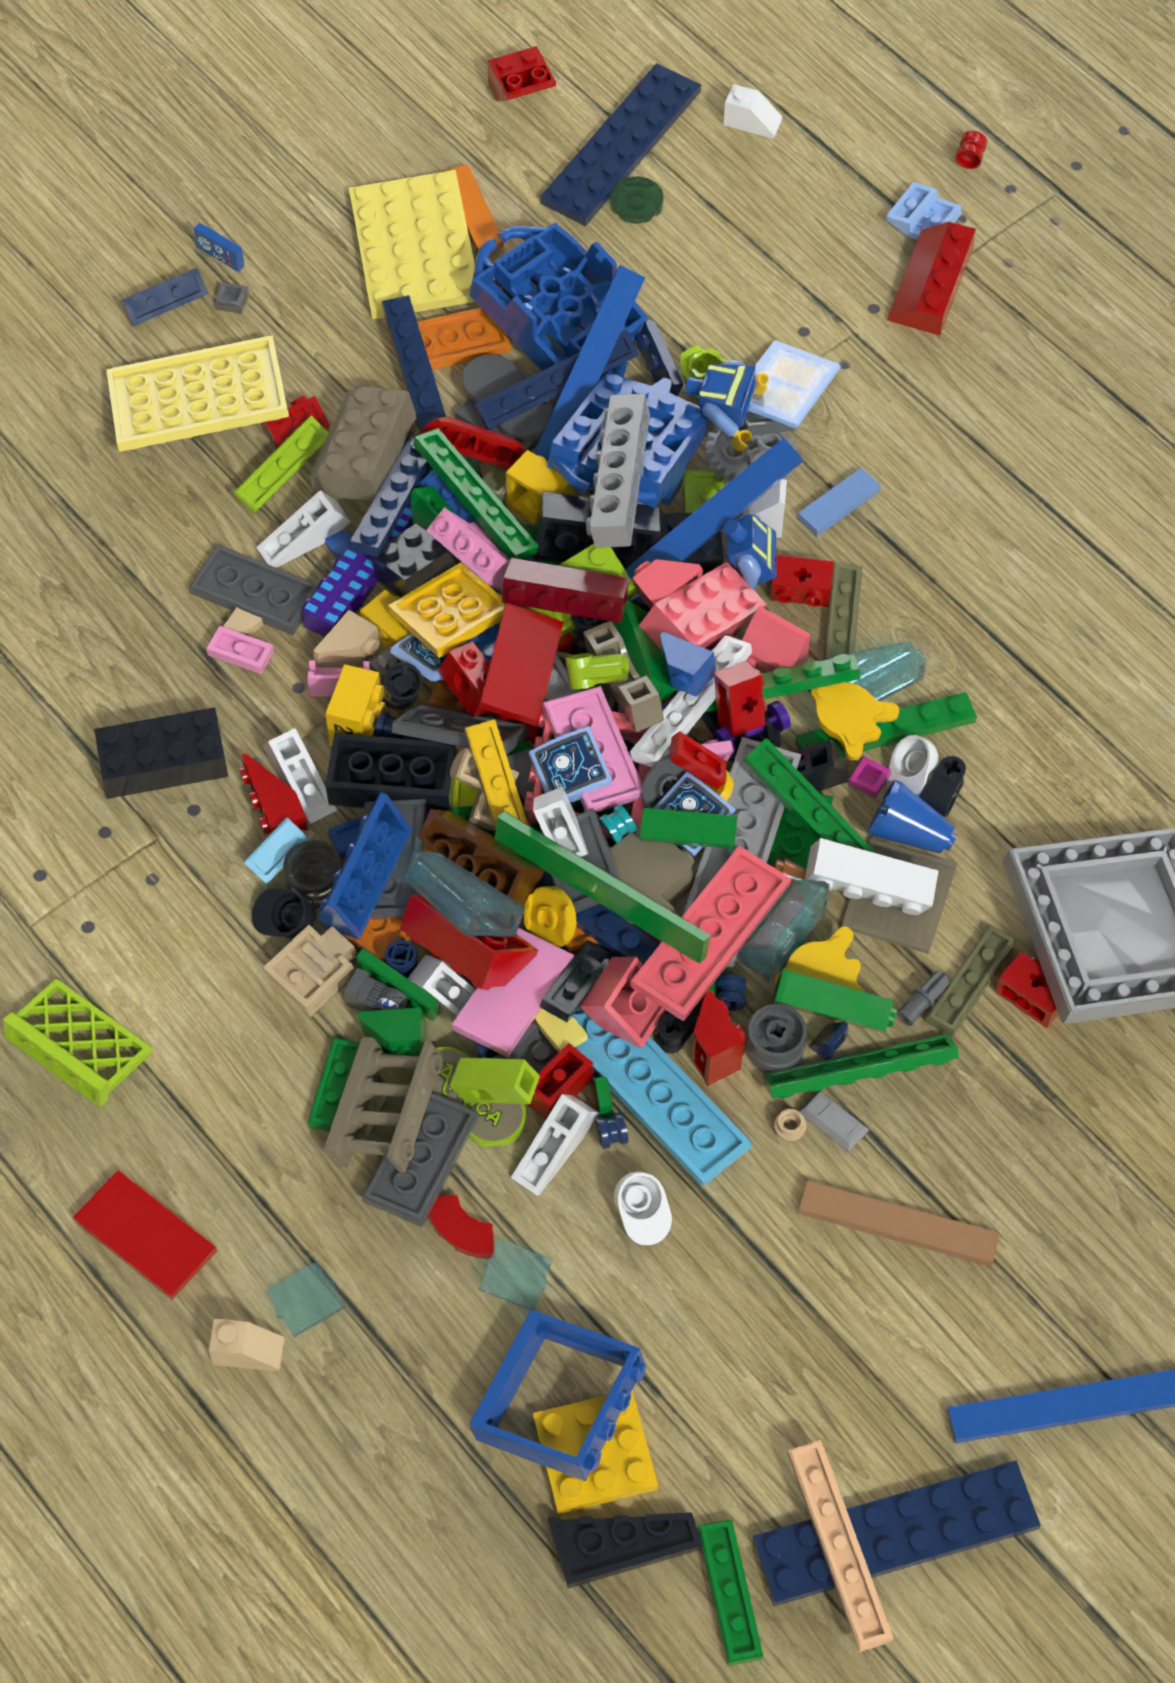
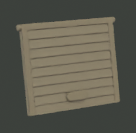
M872 836L869 846L877 854L938 870L933 905L919 915L904 913L900 907L892 905L890 907H881L873 904V900L863 897L860 899L850 898L841 927L846 926L853 932L929 954L957 863L877 840V837Z

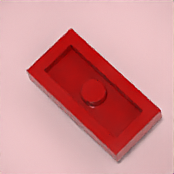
M680 731L671 737L670 760L715 789L725 784L726 760Z

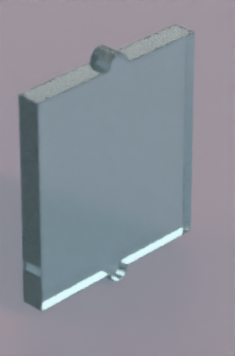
M498 1238L490 1260H487L485 1263L487 1269L479 1290L525 1309L535 1310L540 1293L547 1286L545 1280L552 1260Z
M317 1262L266 1291L277 1310V1318L283 1319L293 1337L298 1336L345 1308V1305L334 1289V1282L328 1280Z

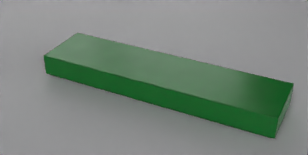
M728 1519L698 1525V1533L703 1545L702 1552L727 1664L732 1666L762 1660V1647L733 1521Z

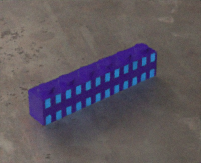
M411 499L387 542L413 526ZM349 543L345 554L336 559L333 570L328 577L321 579L314 596L305 601L302 607L305 628L326 637L348 610L354 613L358 611L379 582L377 581L370 555L350 550Z

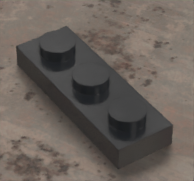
M587 941L542 998L540 1008L568 1023L610 959L615 957V955Z

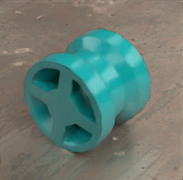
M621 804L616 806L614 812L610 815H603L599 818L604 829L616 844L622 840L623 835L627 832L633 833L637 830L632 818Z

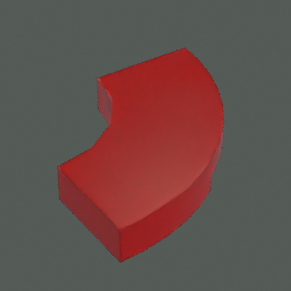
M458 1195L438 1196L428 1218L439 1237L441 1236L447 1243L455 1247V1250L468 1256L495 1259L493 1223L479 1222L468 1216L460 1205Z

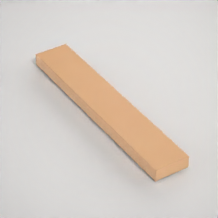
M821 1440L789 1449L787 1454L858 1652L892 1642L894 1639Z

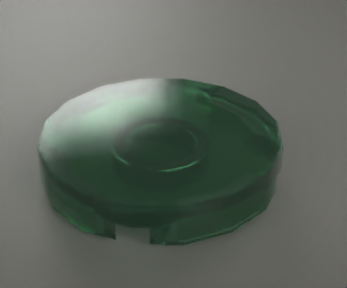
M639 176L625 178L619 181L610 193L612 212L619 215V219L629 223L639 224L651 221L652 217L656 214L658 216L661 213L664 205L662 189L649 178Z

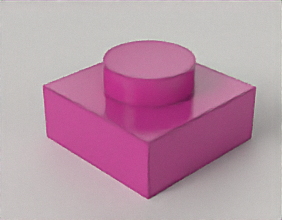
M864 756L850 777L849 786L876 799L891 776V769Z

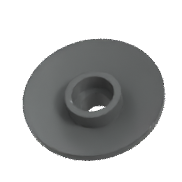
M670 757L657 762L649 770L643 782L642 799L645 807L654 808L688 771L677 766L670 760Z

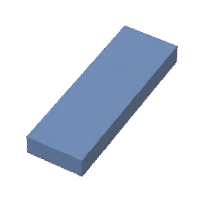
M860 468L798 512L797 519L817 537L879 493L881 485L865 470Z

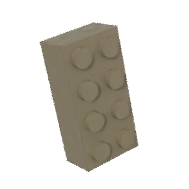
M355 385L317 472L325 494L331 497L373 502L396 462L416 416L409 391Z

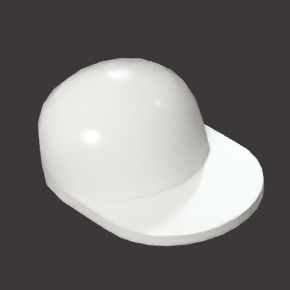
M917 735L905 737L897 744L889 765L891 776L886 782L887 789L896 779L905 784L918 796L921 794L928 776L936 770L939 761L937 749L931 741Z
M632 1172L622 1177L616 1184L613 1196L614 1204L619 1211L626 1234L631 1240L641 1245H653L660 1242L668 1234L672 1223L671 1211L660 1181L653 1175L644 1172Z

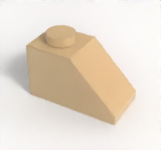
M348 610L313 650L316 667L337 668L343 667L344 664H362L369 655L375 654L380 645L378 627Z
M214 1319L209 1354L213 1365L280 1372L285 1338L250 1322Z

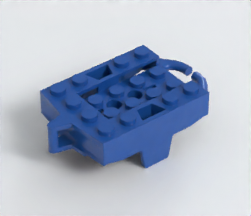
M556 222L549 227L515 226L499 232L498 238L503 243L512 238H520L524 242L496 260L494 264L489 260V255L497 248V243L492 238L487 240L480 247L476 257L470 297L541 371L579 353L617 271V262L598 242L591 244L588 251H586L573 236ZM494 278L513 297L512 300L493 282ZM532 278L538 283V286L531 281ZM634 302L621 330L622 332L627 329L633 343L637 340V336L641 332L644 323L648 321V316L636 302ZM578 326L583 330L582 332L577 329ZM546 333L565 351V355L546 337ZM628 362L606 373L624 378Z
M605 373L552 441L547 467L558 471L571 487L584 494H587L590 488L594 489V473L599 471L597 452L602 451L600 433L601 429H605L606 426L604 422V409L609 408L610 395L645 394L650 418L637 502L655 508L664 498V504L670 505L680 491L687 464L706 435L709 419L702 414L698 405L671 394L672 381L668 378H662L650 386L618 375Z

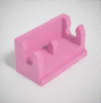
M309 660L310 671H308L307 679L310 696L332 697L343 668L316 667V661ZM363 661L362 669L371 670L370 661Z

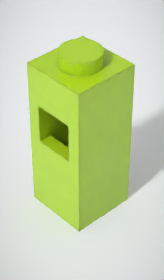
M460 1058L450 1087L466 1103L530 1104L540 1075L524 1059Z

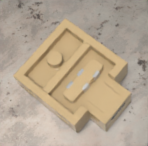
M308 925L269 961L263 969L267 977L311 1017L352 978L355 970L350 962L356 958L357 953L354 946L333 926L320 936L316 930Z

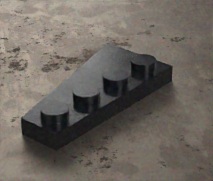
M692 1512L647 1514L643 1517L614 1515L613 1518H592V1516L567 1520L548 1518V1525L567 1589L702 1550L703 1546Z

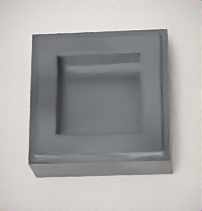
M221 282L214 302L215 310L242 314L249 295V288L247 286Z

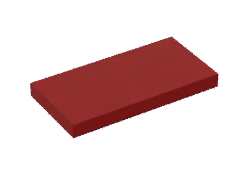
M506 603L478 707L537 726L564 622Z
M119 1170L73 1216V1220L77 1225L171 1300L217 1252L213 1244Z

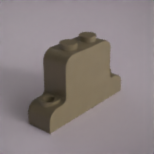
M640 825L636 831L629 833L613 847H609L621 881L676 914L671 904L692 888L694 883L692 865L695 863L694 859L687 850H680L674 844L640 841Z

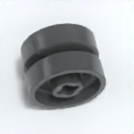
M771 1004L760 1008L753 1014L748 1025L746 1052L749 1060L756 1068L767 1073L798 1066L804 1055L807 1036L806 1023L800 1013L786 1005Z

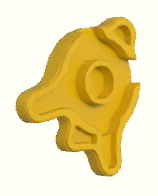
M844 682L812 689L811 699L815 704L819 726L829 736L837 739L842 744L845 755L850 760L860 759L863 753V745L880 738L881 730L877 727V722L894 721L899 715V707L896 704L878 701L866 689L857 684Z
M846 926L839 928L826 941L810 942L800 946L790 956L784 967V970L865 992L857 983L861 963L857 959H847L845 957V951L854 937L853 931ZM779 971L775 976V985L777 984L778 976L781 971Z

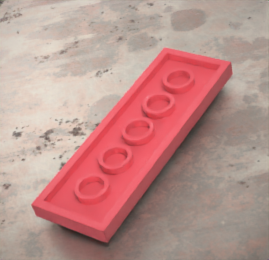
M738 846L681 917L711 935L706 959L699 964L662 941L633 977L630 987L684 1021L790 886L791 878Z

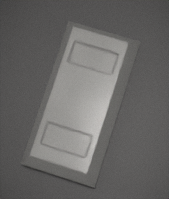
M818 1091L799 1110L806 1120L848 1153L869 1131L866 1126L821 1091Z

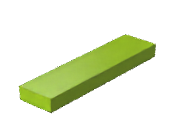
M310 416L234 491L233 495L254 515L325 444L329 432Z

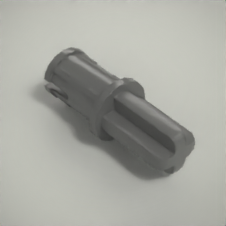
M940 970L935 971L920 988L913 990V996L897 1011L898 1018L904 1024L912 1026L927 1008L934 1006V1000L949 985V977Z

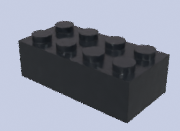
M548 492L542 493L533 529V540L539 547L537 553L533 555V559L565 562L594 544L592 535L588 536L586 529L587 518L592 515L590 498ZM637 504L631 546L611 547L624 569L629 567L657 543L660 533L659 506L653 508L648 505Z
M215 707L94 729L107 799L228 777Z
M334 734L325 785L328 804L364 808L365 802L375 801L382 792L387 794L391 800L425 799L427 802V813L430 810L451 811L456 779L450 776V770L457 756V746L436 741Z

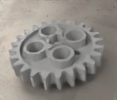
M714 425L713 431L708 433L705 443V461L709 462V470H715V478L724 477L723 484L725 485L783 437L795 451L797 450V445L793 444V436H786V431L753 435L752 440L746 443L747 448L743 451H737L732 446L733 436L728 437L719 427ZM790 473L787 474L783 479L788 481Z

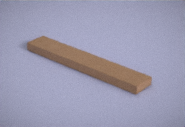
M809 1180L806 1181L798 1214L989 1267L992 1266L1000 1235L999 1232Z

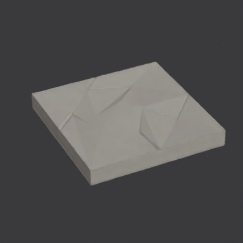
M1175 828L1008 850L1002 862L1063 1025L1175 1008Z

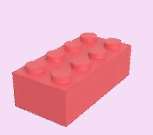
M726 562L655 603L639 626L660 649V634L666 632L711 650V648L717 646L725 635L734 636L746 629L759 606L764 608L767 604L738 572Z

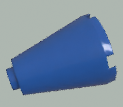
M894 779L883 797L884 800L881 806L877 809L867 831L868 834L873 837L939 854L944 849L949 851L957 837V834L953 833L955 826L905 784Z

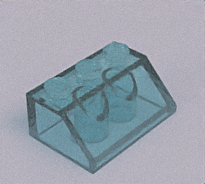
M796 880L789 889L787 888L775 906L740 948L739 961L770 982L825 916L830 885L825 881Z

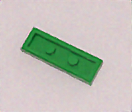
M643 808L640 841L735 849L738 816Z
M363 948L356 956L358 967L368 972L370 978L385 984L386 987L402 992L408 998V1005L410 1007H422L424 1016L427 1019L434 1021L440 1014L436 998Z
M333 1037L307 1122L308 1128L330 1132L360 1045L359 1042Z

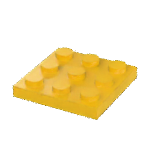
M460 562L389 604L388 607L390 614L440 658L499 623L506 603H502L501 595L465 564Z
M633 1390L631 1391V1400L628 1408L624 1412L621 1411L616 1421L614 1436L610 1441L605 1442L601 1450L600 1463L595 1471L590 1472L586 1482L545 1466L557 1515L658 1490L659 1485ZM608 1395L532 1413L539 1444L577 1457Z

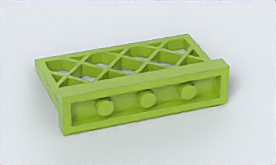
M57 978L17 1014L11 1012L3 1019V1032L6 1040L98 1108H101L109 1100L108 1094L152 1054V1047ZM57 991L67 998V1004L48 1005V999ZM85 1011L91 1015V1022L72 1023L71 1012ZM68 1012V1023L49 1024L48 1013ZM31 1014H45V1024L31 1025L25 1019ZM95 1029H110L115 1033V1039L96 1040ZM92 1030V1040L73 1041L72 1031ZM69 1031V1042H54L49 1038V1032ZM133 1046L140 1051L134 1057L120 1058L119 1047ZM116 1047V1058L97 1059L96 1048ZM93 1049V1059L79 1060L73 1056V1050ZM117 1066V1073L108 1081L97 1072V1067Z

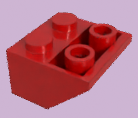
M537 46L487 60L488 84L497 101L511 100L556 86V80Z
M712 990L705 993L694 1030L691 1059L706 1085L709 1086L741 1070L742 1056L744 1055L743 1047L746 1041L741 1027L738 1024L734 1025L730 1020L729 1010L725 1002L721 998L717 999Z

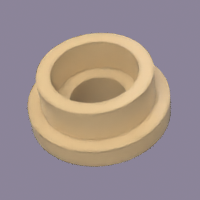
M787 1109L776 1116L774 1130L781 1139L796 1141L805 1134L806 1120L797 1110ZM787 1123H791L795 1125L796 1128L794 1130H788L784 1127V1125Z

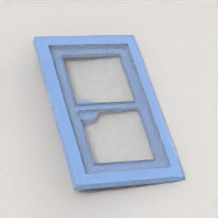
M774 340L755 365L756 375L762 372L768 374L769 381L765 384L768 386V389L763 395H756L754 393L748 411L796 429L841 366Z

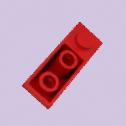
M241 754L243 766L239 767V772L244 785L250 784L252 791L248 792L253 809L259 808L262 814L258 819L263 834H271L286 817L300 830H308L306 815L296 791L248 754Z

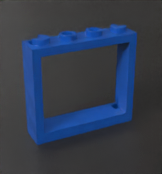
M530 1310L469 1424L476 1441L586 1482L590 1472L595 1471L600 1463L601 1450L605 1442L610 1441L614 1436L616 1421L621 1411H626L630 1404L632 1389L636 1382L639 1383L645 1374L646 1364L639 1347ZM544 1339L623 1366L577 1457L498 1428Z

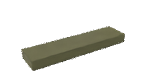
M837 563L833 565L824 660L832 659L841 654H855L863 566Z
M990 924L926 1017L925 1023L944 1034H949L953 1038L1016 945L1017 939Z

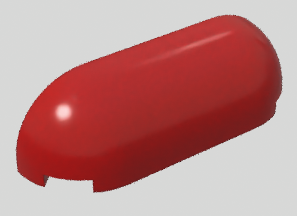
M441 417L432 420L419 434L439 429L460 454L508 470L526 452L522 444L514 438L451 417Z

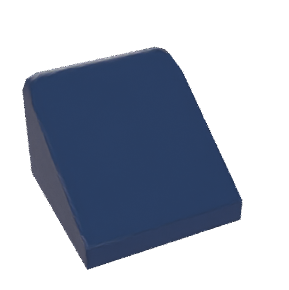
M843 1021L825 1026L810 1044V1049L825 1060L830 1059L846 1040L848 1023Z

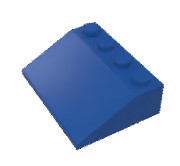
M381 792L368 814L362 818L359 825V833L354 843H351L346 851V860L341 870L337 871L334 875L333 887L328 897L321 902L318 918L328 929L333 926L339 933L360 940L371 918V912L375 909L381 897L380 894L383 892L390 878L389 876L392 874L394 866L413 830L385 793Z

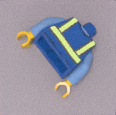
M732 360L722 364H711L708 366L704 380L688 378L686 394L699 396V407L702 414L719 427L728 437L733 436L731 442L735 450L743 451L747 448L746 443L752 440V434L748 430L739 431L738 429L744 425L754 393L756 395H763L767 391L768 386L765 384L769 381V376L763 372L756 375V366L745 365L739 360Z
M745 514L737 520H728L723 526V532L727 535V557L746 583L755 590L757 584L777 578L776 531L761 521L760 517L756 514Z

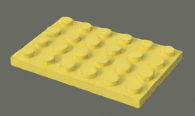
M456 170L349 188L372 320L385 318L382 301L407 295L410 296L414 312L475 302L469 295L475 263Z
M273 335L106 369L119 452L289 417Z

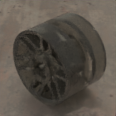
M318 840L304 841L292 847L286 854L283 863L286 888L306 894L313 901L315 908L318 909L321 902L328 897L333 887L334 875L337 871L341 870L340 857L337 851L331 845Z

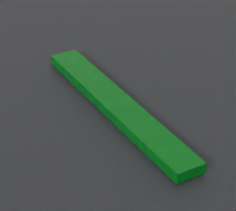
M503 812L497 817L494 840L700 964L706 959L711 935L508 813Z

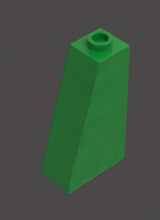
M627 600L621 623H612L623 638L627 653L640 678L645 676L649 678L659 693L661 704H663L676 689L670 686L661 649L639 626L649 612Z
M784 969L779 973L772 1004L786 1005L801 1012L840 1022L845 1021L851 1025L882 1033L886 1032L887 1026L893 1027L897 1009L892 1008L894 1000Z

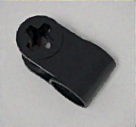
M956 756L943 758L921 792L920 798L945 818L950 813L962 789L963 777L966 772L964 761Z
M702 1001L697 1003L684 1021L667 1010L660 1018L656 1044L665 1053L674 1054L683 1048L695 1030Z

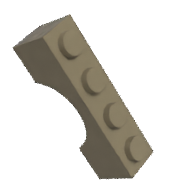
M609 621L584 631L587 652L593 654V656L625 653L630 669L628 680L605 684L635 731H641L664 721L659 693L647 676L640 678L627 653L623 638L613 623Z

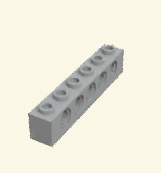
M645 394L610 395L609 408L604 409V422L606 426L605 429H601L600 433L602 451L597 452L599 471L594 473L593 477L595 495L590 496L592 515L586 521L588 536L592 535L595 548L631 546L650 418Z

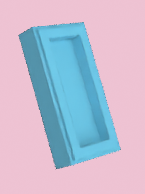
M286 817L250 854L244 863L267 884L310 839Z

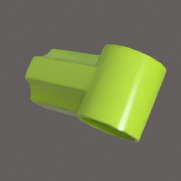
M585 653L565 658L570 689H585L600 683L628 680L630 669L625 653L593 656L591 653Z

